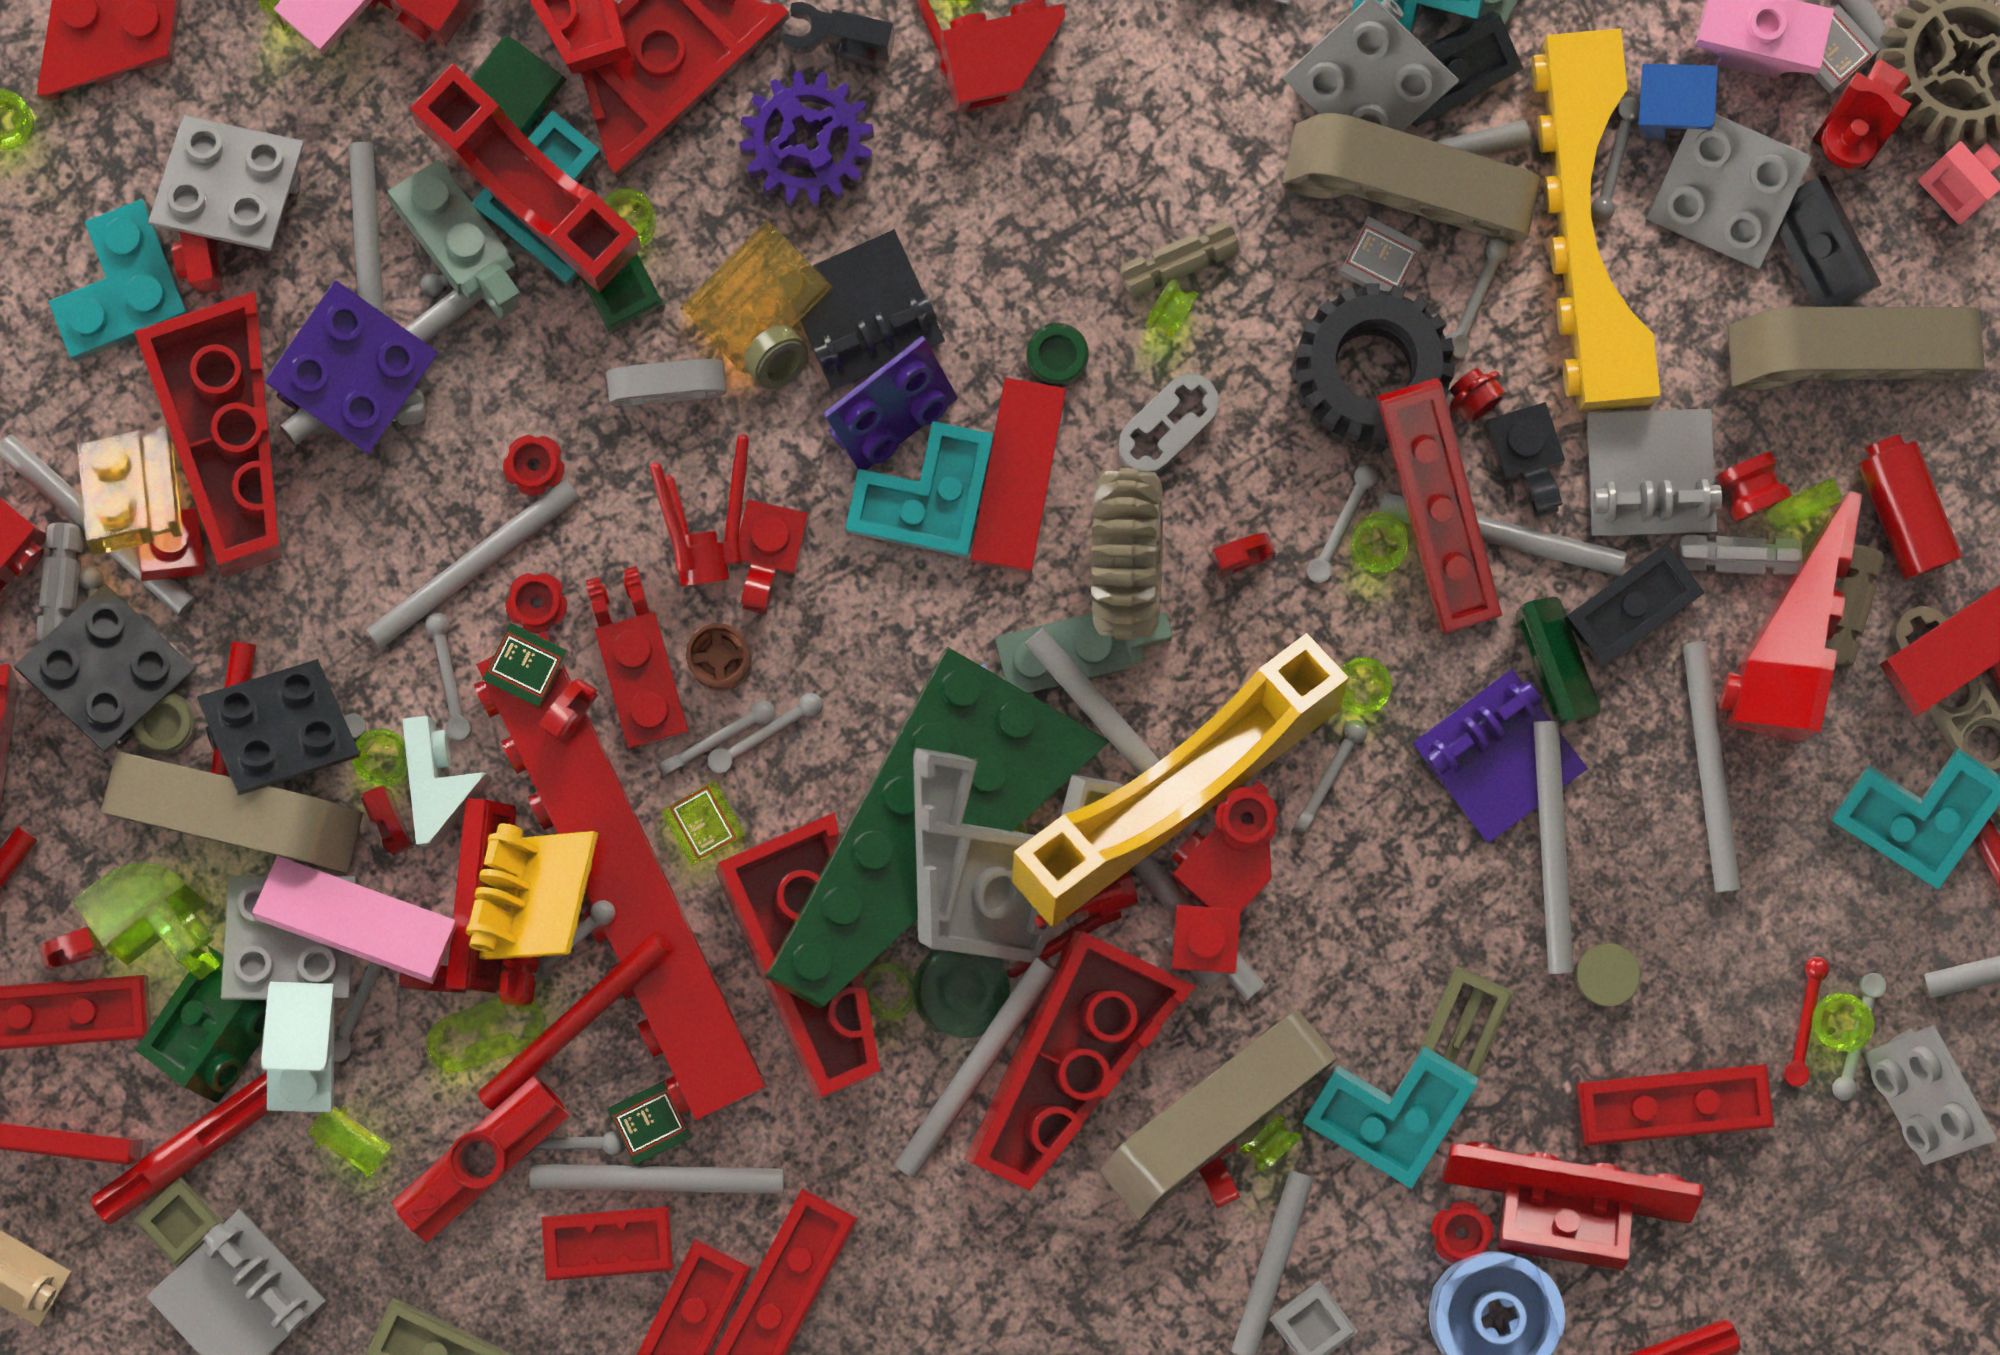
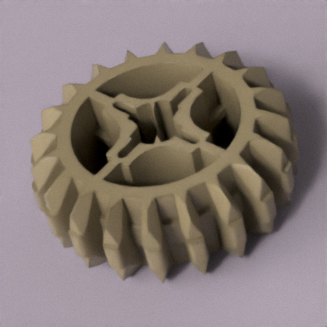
M1912 0L1913 9L1901 6L1894 14L1893 19L1898 27H1887L1880 37L1883 43L1896 48L1881 50L1875 57V63L1877 60H1882L1905 73L1910 78L1900 96L1911 103L1907 111L1909 114L1902 121L1901 127L1902 130L1909 131L1918 122L1926 126L1922 134L1924 144H1931L1940 132L1944 133V143L1948 150H1951L1957 143L1962 141L1963 135H1965L1968 144L1973 149L1980 148L1986 142L1987 133L1995 140H2000V99L1997 102L1989 90L1994 84L1988 74V64L1996 56L2000 55V8L1995 5L1997 0ZM1956 23L1973 26L1984 32L1987 36L1980 39L1971 38L1965 35ZM1924 31L1931 42L1927 48L1933 59V67L1926 75L1918 78L1914 64V51L1920 33ZM1980 56L1970 67L1971 69L1966 75L1964 70L1960 74L1952 70L1939 77L1955 57L1957 63L1960 58L1968 62ZM1940 93L1950 94L1959 100L1963 108L1971 107L1972 110H1959L1948 107L1935 100L1932 96Z
M1120 468L1119 471H1104L1096 483L1091 548V595L1093 623L1100 636H1116V639L1135 640V637H1151L1159 625L1163 561V497L1161 481L1155 472H1140V469Z

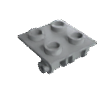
M1365 0L1282 76L1319 114H1344L1402 132L1459 82V79L1398 21L1403 17V12L1394 0H1383L1381 3L1377 0Z
M1716 114L1715 126L1712 129L1686 130L1646 219L1760 269L1813 156Z
M183 115L148 221L149 225L271 251L288 194H297L300 187L302 172L297 170V165L304 141Z
M1711 409L1586 413L1592 537L1717 533L1716 510H1721L1722 490L1720 485H1715Z
M229 876L221 999L267 1000L270 982L334 984V1000H349L352 954L255 920L252 912L268 876ZM335 876L356 884L355 876Z
M1935 1025L1917 1032L1910 1028L1891 1038V1042L1862 1053L1871 1070L1874 1085L1886 1097L1902 1126L1905 1141L1917 1153L1923 1166L1997 1140L1995 1133Z
M241 1208L223 1224L220 1222L202 1238L203 1243L146 1296L199 1355H270L326 1301Z

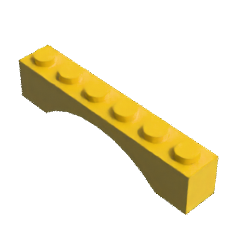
M1621 28L1547 35L1539 50L1540 55H1532L1531 76L1534 92H1544L1546 115L1538 116L1537 132L1540 152H1550L1552 176L1544 177V200L1547 213L1557 214L1559 237H1551L1550 258L1553 274H1563L1565 298L1557 299L1556 314L1559 334L1569 335L1572 359H1564L1565 393L1567 397L1576 396L1577 413L1652 406L1660 397L1654 334L1630 310L1613 285L1598 251L1591 218V177L1597 147L1609 118L1628 89Z
M1306 633L1259 668L1247 683L1209 721L1160 762L1108 796L1086 807L1064 814L1014 851L1011 882L1053 928L1224 799L1232 790L1237 789L1339 712L1342 707L1348 677Z

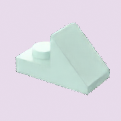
M428 716L405 718L402 721L416 844L423 848L437 847L463 816L466 798L476 799L491 781L492 777L484 772L442 777L441 768L451 766L447 731H437L436 722Z
M269 983L261 1068L267 1070V1110L332 1111L334 1104V984Z

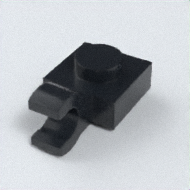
M805 2L791 3V17L808 21L811 24V29L802 37L784 34L782 40L783 47L788 51L796 54H806L815 50L819 45L828 43L830 49L838 50L837 56L851 63L873 65L874 59L890 61L895 40L893 23L834 9L832 13H827Z
M1546 402L1487 419L1484 426L1503 483L1519 478L1522 479L1534 518L1558 512V506H1561L1563 503L1556 481L1549 469L1563 465L1565 457Z

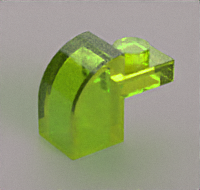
M133 863L121 866L108 872L72 900V903L102 946L127 966L160 940L164 942L176 961L200 980L221 965L207 946L215 938L206 924L196 914L208 902L178 875L163 866L152 863Z

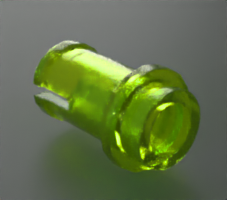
M333 1105L331 1112H321L307 1132L308 1135L317 1140L314 1147L320 1149L323 1145L369 1178L384 1159L392 1144L388 1141H383L348 1116L346 1112L349 1108L345 1105H342L340 1109Z

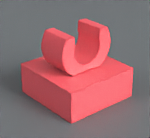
M1960 141L1936 162L1918 182L1960 226L2000 190V183L1991 174L2000 165V156L1988 143L1973 155Z

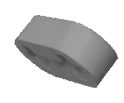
M692 359L614 368L606 372L609 404L614 406H640L701 400L722 396L727 392L724 361L719 359Z
M1192 373L1180 375L1172 380L1127 423L1120 434L1118 443L1119 459L1124 467L1140 469V472H1155L1158 474L1207 429L1216 416L1219 404L1217 390L1211 381L1202 375ZM1181 390L1188 395L1194 394L1197 390L1202 392L1205 397L1202 400L1201 408L1205 414L1198 417L1190 412L1175 425L1169 417L1177 410L1180 403L1176 393ZM1162 426L1167 433L1157 444V451L1161 456L1155 461L1147 455L1139 460L1135 459L1131 455L1135 449V442L1131 437L1139 433L1142 437L1147 438Z

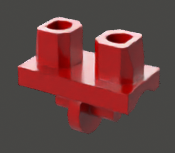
M1882 60L1876 61L1867 77L1856 72L1820 124L1812 139L1822 144V149L1827 158L1835 165L1845 169L1861 167L1866 170L1904 118L1911 105L1910 102L1900 97L1910 78L1905 73Z

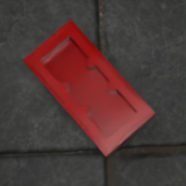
M669 1206L541 1217L546 1281L674 1270Z

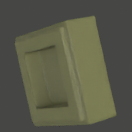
M182 1176L134 1219V1222L173 1265L177 1267L203 1243L202 1238L220 1222L223 1224L225 1220L186 1177Z

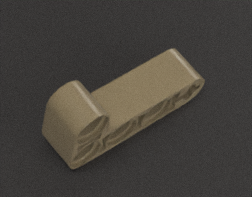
M1322 113L1295 125L1282 186L1291 192L1320 199H1331L1344 194H1351L1490 237L1510 241H1524L1529 237L1541 178L1536 173L1360 118L1337 113Z
M1784 307L1765 310L1727 326L1732 389L1734 390L1773 389L1802 379H1954L1975 376L1985 372L1980 309L1975 307Z
M118 751L115 754L100 813L256 850L346 874L349 871L364 814L361 811L330 801L270 786L238 795L230 777Z
M1296 1009L1133 1134L1115 1150L1099 1172L1140 1221L1172 1197L1191 1176L1319 1077L1339 1057L1301 1011Z

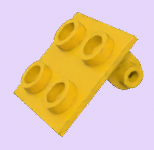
M511 824L498 825L497 832L489 835L484 865L493 869L481 870L479 879L482 882L495 887V889L488 887L476 889L475 898L478 900L474 902L470 923L466 929V933L471 936L469 946L480 951V959L570 955L574 936L578 928V918L588 876L592 868V858L598 833L590 831L522 837L523 830Z

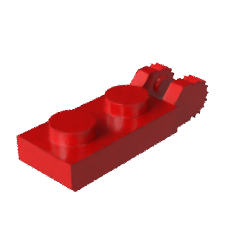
M637 566L623 570L625 590L627 596L632 601L636 617L613 623L609 608V595L600 577L586 580L587 590L598 624V628H594L629 750L690 733L657 614L655 611L651 612Z

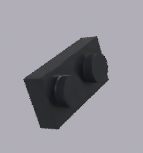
M1492 10L1426 46L1459 79V82L1411 125L1418 127L1524 69L1500 14Z
M1826 175L1817 176L1799 186L1778 232L1816 307H1843L1882 286Z
M1667 542L1573 610L1564 619L1599 667L1602 668L1705 592Z

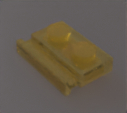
M766 220L680 309L699 326L698 328L741 372L746 374L744 357L752 341L762 332L775 326H788L792 328L833 285L781 234L773 223Z
M166 425L157 426V433L140 436L139 432L135 431L77 444L85 536L93 556L155 542L154 536L171 532L173 537L182 536L173 443Z

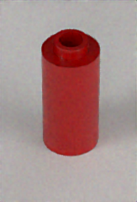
M1901 434L1865 447L1869 458L1858 463V466L1903 580L1923 575L1962 559V553L1918 442L1913 441L1904 444Z

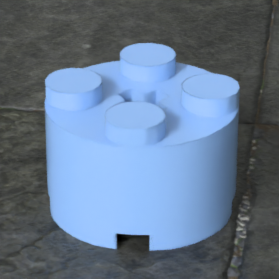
M1486 1251L1458 1260L1443 1273L1433 1287L1429 1305V1324L1433 1339L1443 1355H1553L1563 1333L1565 1310L1562 1297L1554 1281L1537 1265L1517 1255L1498 1251ZM1492 1300L1499 1306L1509 1307L1511 1312L1510 1316L1502 1320L1504 1330L1500 1333L1491 1326L1482 1325L1481 1317L1489 1313L1488 1303Z

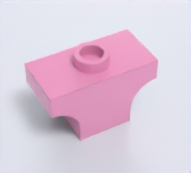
M1705 0L1695 46L1717 54L1719 56L1717 65L1756 75L1778 79L1782 73L1803 72L1816 75L1821 69L1834 9L1798 0Z

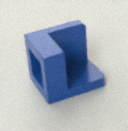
M1642 64L1639 109L1641 139L1666 140L1667 128L1712 129L1715 126L1716 99L1719 92L1718 66Z

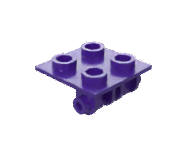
M334 280L264 380V383L278 392L276 397L284 404L295 410L299 407L359 449L369 454L432 363L438 351L340 282Z
M921 336L825 411L823 415L831 426L828 430L829 434L842 450L845 449L857 470H868L874 464L881 463L890 458L898 446L922 426L932 424V421H937L945 413L948 406L958 399V396L926 339Z
M1513 669L1412 743L1487 844L1538 807L1533 722L1552 721L1539 703L1542 699L1536 689L1528 681L1523 683ZM1559 731L1562 784L1564 787L1588 768Z

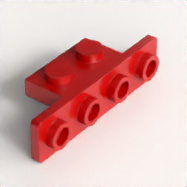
M1469 1142L1464 1145L1452 1144L1442 1171V1181L1444 1183L1503 1193L1498 1250L1623 1271L1629 1260L1632 1214L1681 1223H1691L1703 1199L1702 1185L1686 1182L1682 1177L1674 1174L1663 1173L1648 1176L1624 1172L1620 1167L1608 1163H1595L1588 1166L1560 1161L1559 1158L1548 1153L1535 1152L1522 1155L1498 1151L1494 1146L1483 1142Z

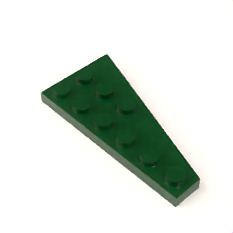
M947 647L942 651L764 978L820 1009L918 920L914 754L916 748L960 755L977 762L962 824L1013 832L1067 782L1071 775L1080 770L1110 741Z

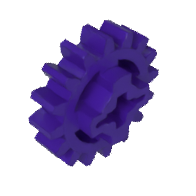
M801 71L794 72L793 86L786 89L776 78L771 80L773 93L771 99L767 100L756 94L751 98L753 107L759 114L758 117L746 116L741 119L742 129L753 135V138L739 142L741 154L750 157L757 156L747 166L749 176L753 179L766 174L767 178L763 185L764 194L771 197L782 188L785 190L787 206L790 207L795 206L800 194L809 196L813 209L820 207L821 193L829 191L837 201L842 200L844 197L841 182L846 179L853 184L859 185L863 181L861 172L855 166L856 162L871 163L873 159L872 150L860 144V142L874 138L872 124L857 123L867 113L864 101L848 105L847 101L851 94L850 86L844 82L834 92L829 90L827 73L820 72L814 85L805 84ZM801 102H815L823 104L828 108L818 111L803 107ZM779 115L782 122L780 134L770 140V145L766 147L768 128L773 119ZM805 129L810 136L817 137L818 146L815 149L808 150L803 143L798 144L796 133ZM848 133L849 139L846 152L836 166L832 157L834 144L844 139L843 135ZM796 168L811 172L813 178H799L785 172Z

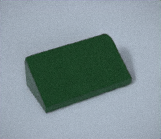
M507 35L500 39L470 78L502 108L509 119L524 135L567 80L562 74Z
M1554 596L1524 603L1516 611L1515 617L1554 721L1559 720V727H1563L1597 715L1601 711V707L1572 629L1564 619L1566 613L1561 600Z

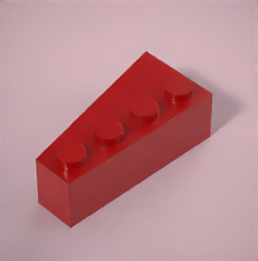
M255 291L135 330L143 359L222 579L281 559L282 553L266 383H264L265 372L261 329Z
M835 812L720 861L715 870L719 883L816 1102L872 1078L880 1072L862 971L820 1009L764 978L839 841Z
M1071 931L1055 965L1058 971L1043 991L964 1157V1160L1028 1191L1035 1186L1082 1128L1083 1122L1101 1100L1109 1095L1121 1080L1122 1074L1139 1053L1146 1049L1162 1029L1161 1026L1178 1005L1182 1004L1196 987L1084 931Z

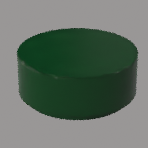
M1051 323L1039 328L1029 340L1026 356L1027 365L1031 374L1040 383L1066 387L1075 383L1084 374L1088 364L1089 350L1084 336L1076 328L1064 323Z

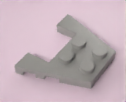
M916 748L914 754L919 942L932 949L1033 962L1037 956H1040L1056 926L1052 928L1049 924L1042 927L1035 925L1034 918L1039 912L1011 881L1014 851L1036 835L962 824L977 762L960 755ZM1071 775L1061 816L1086 807L1108 796L1124 785L1113 781Z

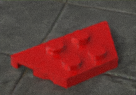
M52 0L37 95L42 100L52 101L61 98L62 92L92 82L101 85L121 78L129 70L137 68L146 70L172 61L182 0Z
M622 0L618 4L631 56L580 72L611 173L617 179L790 19L789 11L783 5L775 2L768 4L759 0Z

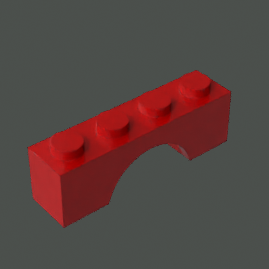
M454 63L409 108L416 125L598 293L641 249L639 234L592 190L578 184L549 160L516 127L502 108Z

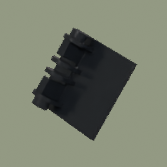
M895 229L782 279L832 392L875 373L921 336L926 339L930 348L945 342L936 321L935 311L929 298L925 297Z
M106 583L14 665V668L104 753L113 745L117 749L126 745L134 736L132 727L195 670V667Z
M318 659L197 696L208 723L206 732L213 751L219 749L238 795L360 757V752Z

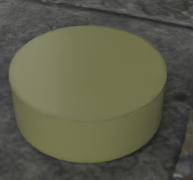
M775 326L762 332L752 341L745 353L744 366L761 387L766 389L779 388L792 382L802 372L808 360V347L792 328L788 326Z
M170 692L132 727L134 730L133 734L142 747L159 755L180 753L193 742L197 734L198 718L196 711L185 698Z
M1603 943L1593 946L1581 955L1576 964V986L1586 1000L1597 1006L1611 1007L1626 1002L1635 994L1640 983L1641 972L1638 961L1628 949L1618 944Z

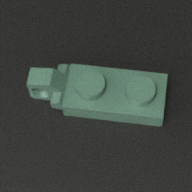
M439 159L387 190L391 206L458 295L463 292L470 299L480 293L500 320L521 307V304L518 302L520 291L508 276L516 270L515 264L509 256V251L479 211L472 205V202Z
M1167 612L1159 614V625L1151 637H1135V640L1116 639V636H1100L1094 627L1093 613L996 636L995 642L1004 679L1031 695L1062 687L1025 645V642L1043 627L1089 680L1131 670V666L1145 662L1142 648L1172 641L1173 634Z

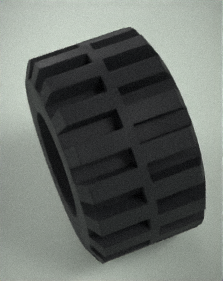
M1380 283L1365 284L1364 289L1357 292L1354 291L1353 287L1340 291L1337 299L1334 301L1326 300L1318 308L1313 319H1309L1303 331L1295 354L1296 362L1293 369V382L1297 383L1299 389L1297 399L1301 408L1307 407L1311 413L1309 421L1318 430L1322 426L1331 432L1329 438L1339 444L1345 439L1355 442V449L1368 450L1370 445L1380 444L1381 450L1390 448L1378 400L1367 399L1352 392L1344 384L1338 373L1337 357L1339 351L1346 342L1353 338L1375 335L1386 338L1396 344L1404 353L1409 364L1410 376L1405 387L1438 378L1442 383L1445 398L1450 391L1448 389L1454 378L1455 364H1451V356L1455 351L1452 337L1445 338L1443 330L1446 324L1441 316L1437 314L1432 317L1426 310L1429 303L1419 295L1415 301L1405 297V288L1393 285L1391 291L1380 290Z

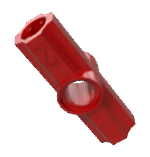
M533 1075L475 1128L459 1137L447 1153L399 1194L391 1204L408 1228L425 1243H429L493 1185L504 1180L512 1168L572 1115L556 1093L537 1075ZM476 1141L487 1143L492 1147L496 1155L495 1168L486 1177L475 1174L467 1162L468 1150Z

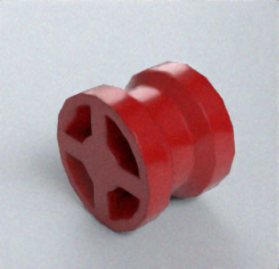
M1772 451L1741 462L1715 476L1717 484L1721 486L1722 490L1728 491L1733 504L1730 513L1734 522L1758 515L1780 505L1782 501L1783 503L1786 502L1787 498L1791 499L1792 494L1788 485L1780 483L1774 472L1777 460Z

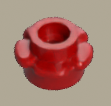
M1475 368L1461 377L1450 388L1451 394L1455 397L1449 405L1451 413L1458 412L1467 424H1471L1493 410L1507 395L1498 382L1501 376L1499 372L1492 371L1490 374L1484 375L1480 368Z
M524 435L517 438L510 445L508 456L503 461V472L509 483L518 485L521 493L536 496L545 493L547 487H554L559 484L564 475L565 465L559 457L561 449L554 440L546 436L537 438L531 435ZM533 459L540 462V467L535 471L530 470L528 467L529 462Z
M525 573L517 577L511 584L510 597L506 599L505 606L506 612L513 623H520L523 625L524 630L538 634L548 631L552 623H558L564 618L568 602L566 597L562 596L561 591L563 587L557 578L548 573H540L539 575ZM534 597H540L543 603L541 607L533 608L531 600Z
M1239 787L1232 790L1227 795L1228 800L1218 806L1215 814L1216 826L1225 833V841L1230 846L1240 850H1248L1255 844L1257 846H1264L1274 837L1277 830L1274 818L1278 815V809L1273 799L1266 793L1258 794L1251 787ZM1250 813L1253 816V822L1249 825L1243 824L1241 821L1242 814Z
M1466 1201L1455 1202L1451 1204L1449 1210L1439 1211L1432 1221L1431 1233L1436 1237L1434 1248L1448 1262L1455 1263L1457 1260L1466 1259L1488 1251L1487 1245L1494 1237V1227L1489 1216L1478 1212L1479 1209L1475 1204ZM1459 1227L1467 1229L1468 1236L1465 1239H1459L1456 1236V1231Z

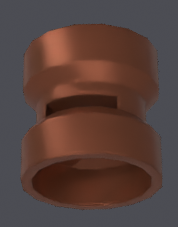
M712 623L702 626L693 633L687 644L686 660L688 667L699 683L710 690L724 692L734 689L746 680L751 671L752 656L749 646L740 632L728 624Z

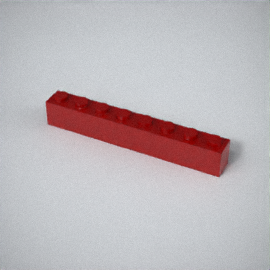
M545 631L537 634V636L553 643ZM493 656L476 664L482 678ZM564 664L542 709L483 680L475 683L474 688L488 716L492 718L500 714L510 734L509 737L501 740V744L513 769L517 774L527 770L537 792L528 796V800L543 830L545 831L554 826L558 834L590 831L598 833L592 858V868L585 888V892L592 905L582 911L585 919H587L591 915V908L594 903L600 900L611 902L615 907L616 914L613 921L607 925L599 924L592 930L598 943L609 939L619 960L618 963L610 966V970L614 969L655 931L661 933L672 947V950L623 994L625 1000L634 996L638 999L647 1019L637 1023V1026L651 1055L656 1057L664 1053L674 1076L664 1081L679 1113L683 1114L691 1110L695 1120L700 1121L767 1088L766 1081L588 714H585L569 740L564 742L559 741L538 725L556 699L572 682Z

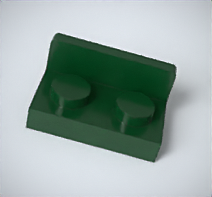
M207 945L135 1050L184 1088L217 1103L222 1099L227 1090L238 1081L242 1068L264 1037L267 1000H222L221 988L224 954Z

